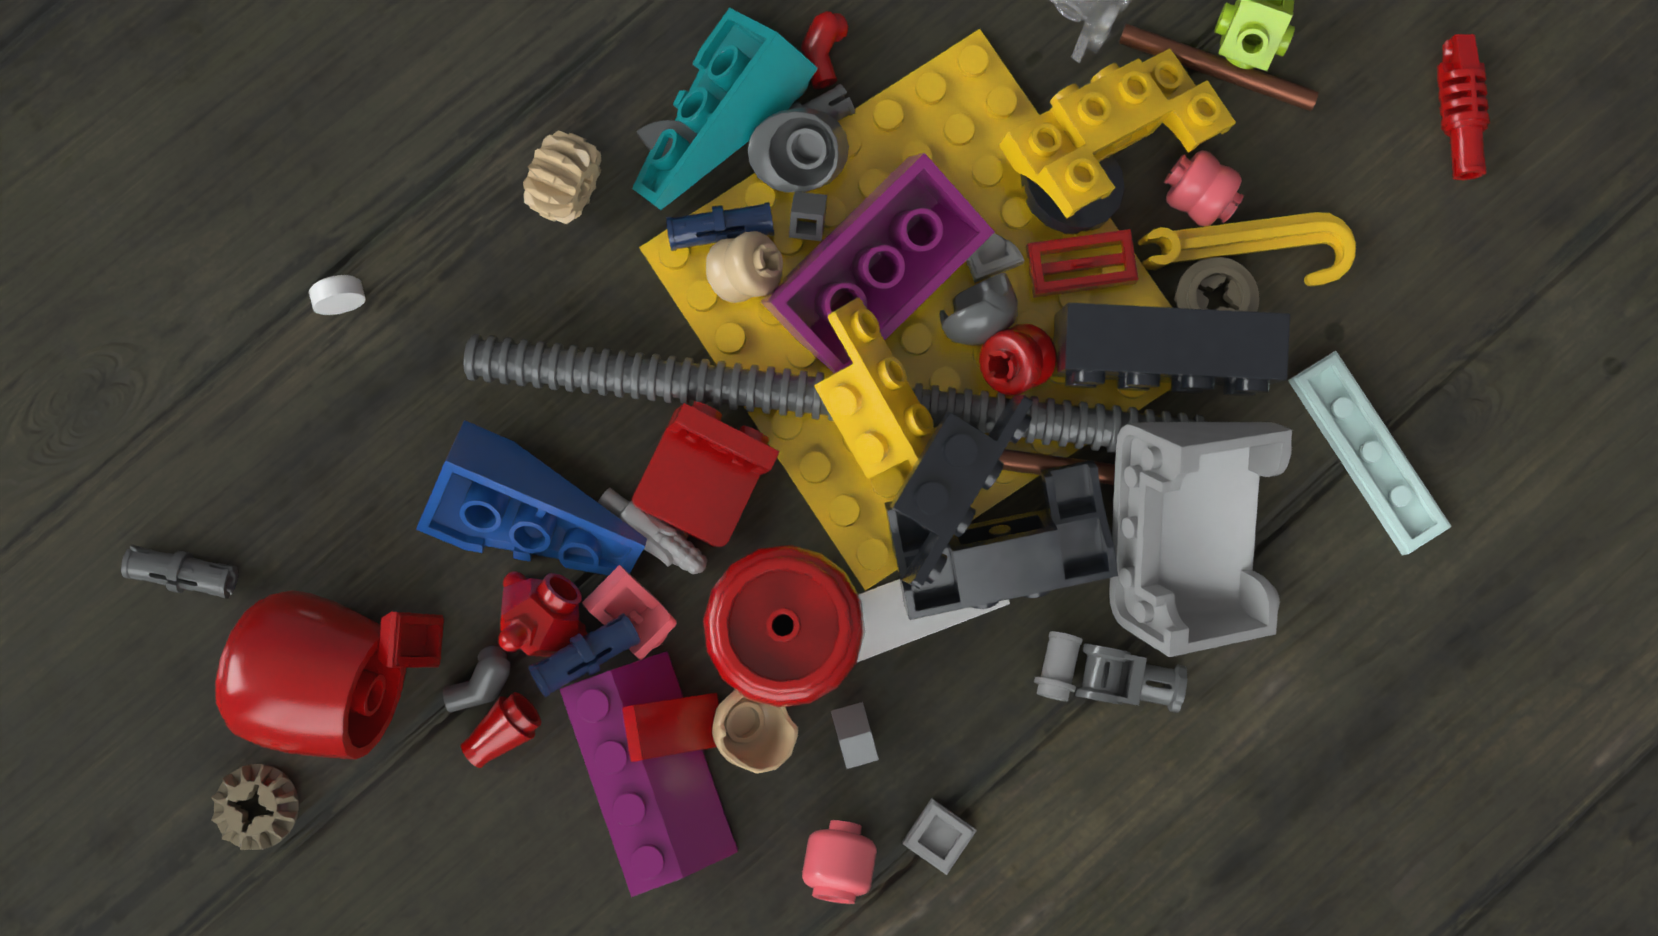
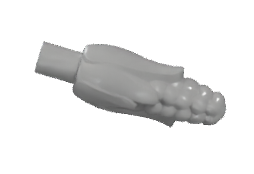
M608 488L598 501L600 505L647 538L643 550L660 559L667 567L673 564L691 574H698L705 570L707 558L701 554L698 548H695L691 541L687 540L688 533L637 509L632 501L629 502L611 488Z

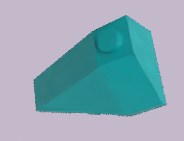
M731 8L727 10L699 49L693 65L699 71L689 92L680 90L673 103V106L678 109L675 121L682 122L696 133L697 136L690 143L673 129L661 132L632 187L633 190L660 210L750 141L755 128L767 117L779 111L788 110L793 102L804 94L809 80L818 69L778 32ZM669 138H673L670 150L662 157Z

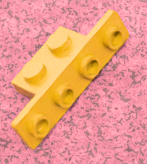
M856 298L828 315L829 322L853 364L815 384L814 387L864 475L869 479L906 460H909L911 466L914 467L935 429L931 414L925 406L920 404L908 383L906 371L902 363L893 356L883 339L876 317L865 307L860 298Z

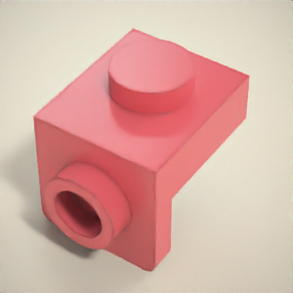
M621 565L582 602L586 609L604 625L625 613L636 629L641 642L636 646H632L629 650L640 660L652 649L661 645L668 633L677 624L676 619L662 603Z

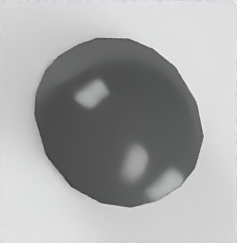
M802 107L779 111L767 117L759 124L750 137L748 156L750 165L757 177L772 189L782 192H807L831 183L843 171L848 159L849 145L846 132L836 119L824 111Z

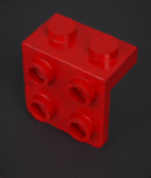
M694 401L692 407L683 403L674 411L633 494L632 502L637 509L714 547H722L729 542L760 475L771 471L780 451L768 446L770 438L765 434L743 425L737 430L721 422L723 415L718 410L704 403Z

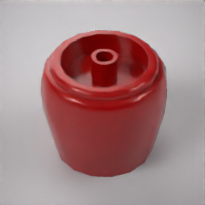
M794 545L759 548L732 563L712 588L703 618L707 653L721 678L745 698L778 708L810 704L838 688L857 663L865 635L862 601L846 572L823 554ZM780 615H788L794 621L793 631L787 636H779L774 631V620Z
M295 590L284 591L258 600L243 613L230 632L220 656L215 680L216 705L228 729L233 734L264 748L290 754L357 760L368 755L378 744L392 721L401 697L406 668L386 667L378 660L381 624L321 596Z

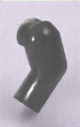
M494 645L483 648L478 654L479 662L470 681L443 687V699L449 713L492 702L500 695L510 675V662L507 660V654L504 649Z

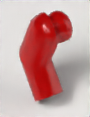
M825 11L814 17L801 44L802 54L818 68L811 77L814 89H823L837 82L829 52L834 42L841 41L848 33V22L840 13Z

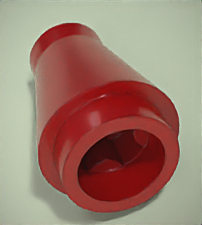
M514 692L508 698L501 696L472 734L461 743V750L470 763L478 768H482L492 759L535 737V730L542 724L540 715L530 701L520 693Z

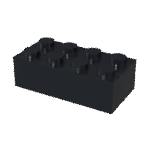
M1068 302L1055 314L1053 343L1056 348L1057 362L1052 377H1065V386L1074 388H1097V384H1105V380H1118V389L1131 391H1148L1150 387H1160V382L1171 383L1170 392L1203 393V390H1214V385L1224 386L1223 395L1256 396V393H1268L1269 385L1287 380L1290 314Z

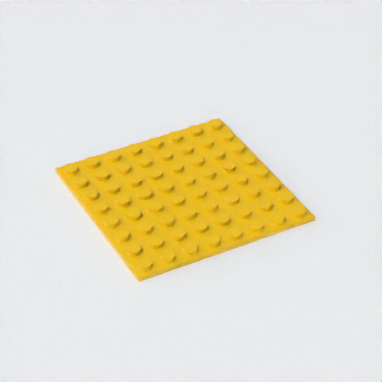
M980 29L855 108V114L838 120L847 135L849 145L847 162L843 171L831 183L806 192L827 195V209L824 233L822 235L823 241L908 157L925 153L995 231V234L1014 243L1025 260L1023 265L1002 272L1007 274L1018 302V316L1011 327L1016 324H1032L1042 328L1053 341L1055 314L1068 302L1172 308L1136 254L1135 259L1139 278L1136 284L1033 298L1032 277L1030 278L1029 274L1030 264L1025 248L1027 243L1119 230L1111 218H1109L1101 228L1096 230L1080 231L1078 234H1064L1047 227L1031 212L1025 201L1028 198L1025 193V187L1021 186V174L1014 170L999 144L1008 131L1039 116V114ZM755 173L690 214L712 212V206L723 205V210L770 202L775 236H767L782 255L783 268L780 282L822 242L789 237L794 192H782L772 189L760 180ZM799 218V221L817 222V220ZM665 230L639 247L716 365L719 361H725L726 367L732 368L735 363H742L743 369H750L751 365H758L759 371H767L768 366L775 367L776 373H783L784 368L791 369L794 375H799L801 370L808 371V376L816 377L817 372H823L824 378L834 374L798 342L760 302L765 296L751 297L744 302L730 303L721 299L713 291L706 276V257L710 248L716 243L671 251L668 231ZM1121 245L1042 255L1040 257L1043 264L1122 253ZM966 261L885 342L893 356L902 363L911 388H914L916 383H922L923 389L931 390L932 385H939V391L947 392L948 387H955L956 393H964V390L967 388L972 389L973 395H980V392L985 390L989 392V396L996 397L998 392L985 381L980 371L979 356L983 344L964 345L955 343L946 337L941 327L940 311L944 310L948 316L953 314L954 297L986 280L983 279L974 283ZM1124 265L1046 275L1044 276V282L1125 271ZM1051 375L1047 382L1031 388L1020 395H1026L1029 398L1037 396L1039 402L1044 403L1047 398H1054L1055 404H1062L1063 400H1071L1072 406H1078L1083 401L1088 403L1089 408H1094L1097 403L1104 404L1107 410H1111L1113 405H1119L1122 411L1127 412L1130 407H1136L1137 410L1145 407L1169 391L1171 383L1160 382V387H1150L1148 391L1118 389V380H1105V384H1097V388H1074L1065 386V377H1052ZM1005 395V396H1006V398L1011 399L1014 395ZM755 407L754 412H747L759 431L770 438L769 446L780 451L777 457L863 589L866 591L898 570L892 549L884 503L894 500L913 467L909 460L867 479L835 422L828 420V415H820L819 420L812 419L811 413H804L803 417L799 418L795 416L793 411H787L786 416L779 415V410L771 409L770 414H764L762 408ZM1021 437L1015 444L1009 441L1005 448L1060 457H1069L1079 450L1074 448V443L1068 442L1065 447H1059L1057 441H1051L1049 445H1042L1041 439H1034V442L1030 444L1025 443L1024 437ZM1002 470L991 488L988 490L981 488L971 507L976 509L973 519L1040 475Z

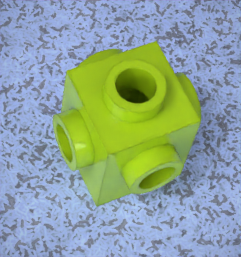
M1236 0L1235 5L1226 2L1214 33L1222 35L1218 54L1225 56L1231 64L1239 68L1253 69L1256 67L1267 71L1275 54L1284 56L1293 37L1295 26L1289 25L1293 16L1294 0Z

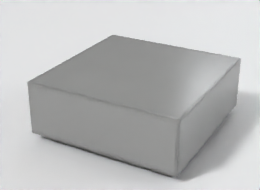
M931 798L903 839L902 844L947 875L977 830Z

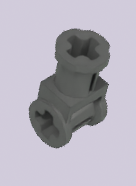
M1084 644L1083 652L1087 654L1082 687L1076 688L1075 696L1122 705L1123 702L1139 706V701L1141 700L1166 705L1169 712H1180L1187 688L1186 666L1177 664L1172 669L1146 664L1147 658L1131 655V652ZM1146 681L1163 683L1165 687L1148 686Z

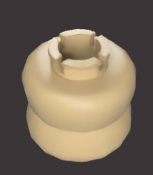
M757 231L744 232L736 238L718 241L710 248L706 257V276L709 284L721 299L730 303L744 302L751 297L769 295L778 287L782 277L783 259L780 251H778L776 245L767 235Z

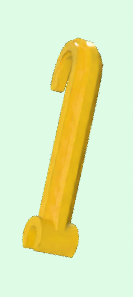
M1319 212L1175 231L1160 227L1152 230L1138 241V245L1155 243L1162 250L1161 255L1151 256L1141 262L1147 270H1158L1171 263L1202 260L1211 257H1224L1316 244L1331 246L1336 254L1334 264L1329 268L1307 274L1304 278L1307 286L1324 285L1340 279L1349 271L1356 253V242L1352 230L1347 224L1330 213Z

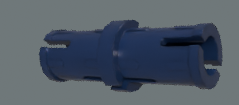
M770 202L723 210V205L712 206V212L674 218L666 217L671 251L717 243L723 239L736 238L744 232L757 231L764 235L775 236Z
M622 613L614 620L584 637L580 633L569 639L570 644L538 663L528 666L541 693L544 697H547L550 693L585 673L592 676L599 672V665L641 642L632 622L625 613Z

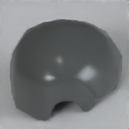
M1000 273L955 296L953 299L954 313L950 316L944 310H941L939 313L941 327L948 339L964 345H981L995 333L1001 330H1008L1014 324L1018 316V302L1007 274Z

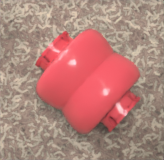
M1205 150L1197 152L1190 160L1183 154L1170 170L1172 174L1169 173L1164 180L1165 184L1171 185L1166 196L1167 203L1176 210L1186 212L1201 227L1210 226L1217 218L1222 223H1225L1238 208L1235 204L1239 205L1244 197L1243 194L1237 193L1242 182L1239 172L1228 166L1221 165L1213 154Z

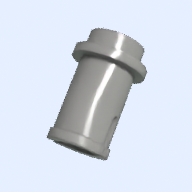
M1050 631L1041 677H1035L1034 683L1039 684L1037 689L1038 695L1055 700L1068 701L1070 692H1075L1076 686L1072 685V679L1083 639L1066 633Z

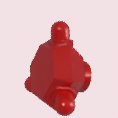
M512 571L504 577L501 633L498 638L502 649L513 652L521 648L527 655L549 657L570 644L569 639L580 633L584 637L588 634L586 626L579 621V603L582 600V595L576 585L569 579L555 573L546 575L543 580L525 577L518 571Z

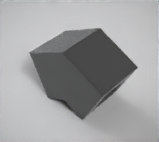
M794 191L790 215V238L822 241L827 209V195ZM799 218L817 220V222L799 221Z
M863 702L832 710L831 714L846 768L849 769L879 760Z

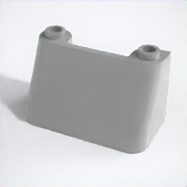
M1140 422L1127 424L1121 428L1116 442L1112 540L1115 546L1118 576L1110 578L1109 598L1112 613L1116 621L1124 629L1168 657L1276 634L1280 599L1276 588L1269 580L1253 571L1259 479L1260 476H1278L1287 468L1292 454L1291 429L1273 422Z

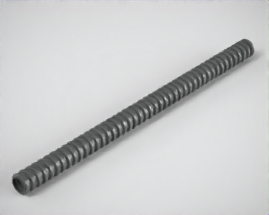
M475 333L468 339L464 352V372L470 381H476L481 376L487 383H492L495 378H499L500 383L508 385L511 380H516V384L523 387L528 382H532L535 388H542L544 384H548L551 390H558L561 385L565 386L568 392H574L576 387H579L585 394H590L592 389H597L599 395L606 396L609 391H614L615 396L621 398L625 393H631L632 399H639L641 395H647L649 401H656L657 396L664 397L666 403H672L673 399L677 398L680 399L681 404H689L690 400H695L704 404L706 402H713V407L719 409L722 407V404H729L730 410H737L739 406H746L747 412H754L755 407L762 408L764 414H770L771 409L779 410V415L786 416L787 411H793L795 416L802 418L804 413H811L812 419L819 420L820 415H828V420L834 421L814 387L815 384L825 379L823 372H817L816 377L808 376V371L801 370L799 375L792 374L791 369L784 368L783 373H776L775 367L768 366L767 371H759L758 365H751L750 369H743L742 363H735L732 368L726 367L725 361H719L717 366L710 365L708 359H702L701 364H696L693 358L686 357L684 362H678L677 357L672 355L669 356L668 360H661L660 354H653L651 358H645L643 352H637L635 357L629 356L627 350H620L618 355H616L609 348H604L602 353H598L596 348L588 346L585 351H580V347L574 344L569 349H564L562 343H555L553 347H548L545 341H538L535 346L531 345L529 339H522L517 344L511 337H506L503 342H499L497 336L490 335L487 340H483L480 334ZM916 383L915 387L912 388L920 404L925 406L931 414L934 429L938 427L944 415L951 412L984 434H990L1010 400L1000 392L997 393L996 397H991L989 392L982 390L980 395H973L972 389L967 388L964 390V393H956L955 387H948L947 392L939 391V385H932L931 390L923 389L922 383ZM1031 396L1030 399L1033 400V403L1027 414L1032 416V420L1022 437H1024L1025 443L1030 444L1034 442V439H1041L1042 445H1049L1051 441H1057L1059 447H1065L1069 442L1074 443L1075 449H1082L1084 444L1090 445L1093 451H1098L1101 446H1104L1108 452L1114 453L1116 452L1118 433L1127 424L1140 422L1206 421L1204 416L1196 414L1193 419H1188L1187 414L1181 412L1176 417H1172L1170 411H1162L1160 415H1155L1153 409H1146L1144 413H1138L1136 407H1130L1125 412L1122 411L1119 405H1113L1111 410H1107L1104 404L1097 403L1094 408H1089L1088 403L1083 401L1078 406H1072L1071 400H1063L1062 404H1055L1054 398H1047L1044 403L1039 402L1037 396Z

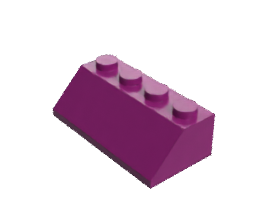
M925 153L910 156L779 283L773 292L766 295L760 302L798 342L832 372L836 373L853 364L828 320L830 313L856 298H860L865 307L876 317L883 339L886 340L995 231Z
M668 651L559 689L631 897L682 879L738 852L703 750L635 762L630 761L622 708L637 704L684 698Z

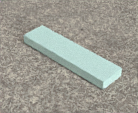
M1337 351L1332 352L1288 380L1402 555L1413 552L1452 527Z

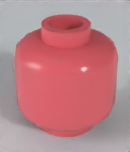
M832 820L830 821L829 829L817 830L809 836L802 879L806 885L813 888V897L834 903L854 904L856 896L864 895L870 891L877 849L872 840L860 835L862 826L852 822Z

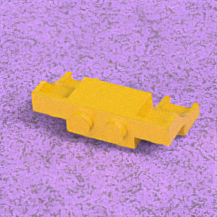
M1170 48L1144 62H1141L1138 58L1121 68L1117 63L1110 64L1094 75L1090 80L1091 83L1080 89L1076 83L1065 87L1050 100L1053 107L1049 111L1008 131L999 147L1014 170L1037 183L1052 198L1067 219L1073 216L1077 210L1097 199L1108 197L1115 189V186L1099 162L1154 133L1162 122L1176 135L1188 153L1217 134L1228 132L1236 122L1208 80L1196 86Z

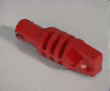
M1455 34L1443 44V63L1437 65V83L1440 89L1438 96L1441 103L1439 108L1442 117L1441 129L1446 136L1450 137L1453 179L1471 180L1480 178L1487 173L1483 132L1487 130L1490 124V115L1487 113L1489 103L1486 99L1488 91L1485 81L1487 79L1484 63L1479 62L1475 35Z

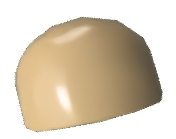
M734 690L716 708L712 735L719 752L728 762L758 774L776 770L792 755L798 738V726L790 718L786 707L778 708L749 700L737 690Z

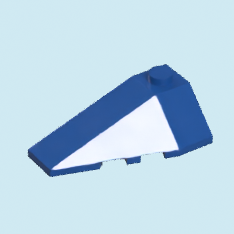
M465 420L445 460L416 528L418 531L464 550L483 553L485 546L513 551V559L531 561L533 555L559 559L565 568L603 575H610L619 565L630 574L647 542L646 537L517 443Z

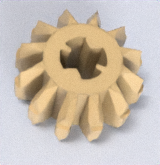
M559 130L553 135H548L544 138L541 148L535 150L532 163L527 166L529 172L523 182L525 189L523 194L524 203L540 213V216L553 222L557 220L568 224L573 219L578 218L582 214L584 206L590 203V196L597 188L595 184L601 173L599 166L601 163V153L596 150V146L586 142L585 138L576 134H567Z

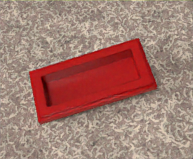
M390 612L382 617L378 660L390 668L439 667L444 625L443 615Z

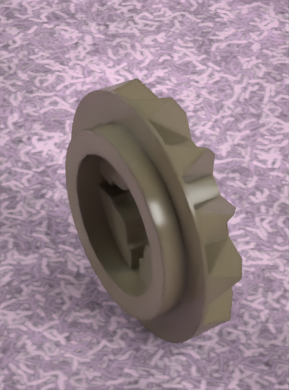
M1211 257L1196 262L1186 270L1179 279L1174 301L1177 303L1178 308L1208 310L1206 307L1209 299L1203 295L1202 291L1213 292L1225 281L1227 284L1224 288L1223 300L1229 304V308L1220 306L1217 310L1257 312L1259 291L1253 276L1243 265L1228 258Z
M265 764L242 766L223 777V782L218 791L211 797L214 801V814L211 821L217 824L222 833V840L230 841L240 847V850H263L279 843L292 830L299 811L298 794L292 781L279 769ZM258 791L259 804L265 806L266 810L273 811L274 814L269 813L256 816L252 820V824H249L248 811L242 809L241 805H237L236 802L252 799L255 792Z

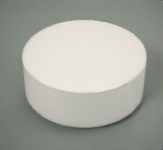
M350 275L324 278L313 284L309 290L314 312L323 315L341 314L360 307L366 300L361 280Z

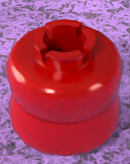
M1016 324L1008 330H1001L995 333L983 344L979 356L980 371L985 381L995 391L1004 395H1019L1047 382L1054 373L1057 362L1056 348L1051 337L1042 328L1032 324Z

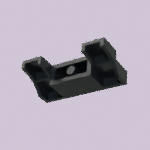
M1087 460L1041 470L1046 509L970 524L960 537L953 535L943 551V554L947 555L948 559L942 572L932 584L925 581L921 589L910 586L902 581L930 532L890 508L889 506L892 501L885 502L892 549L897 562L904 607L909 620L970 607L986 609L997 605L999 601L1022 596L1038 598L1047 595L1051 590L1118 576L1115 546L1104 509L1098 467L1094 461Z

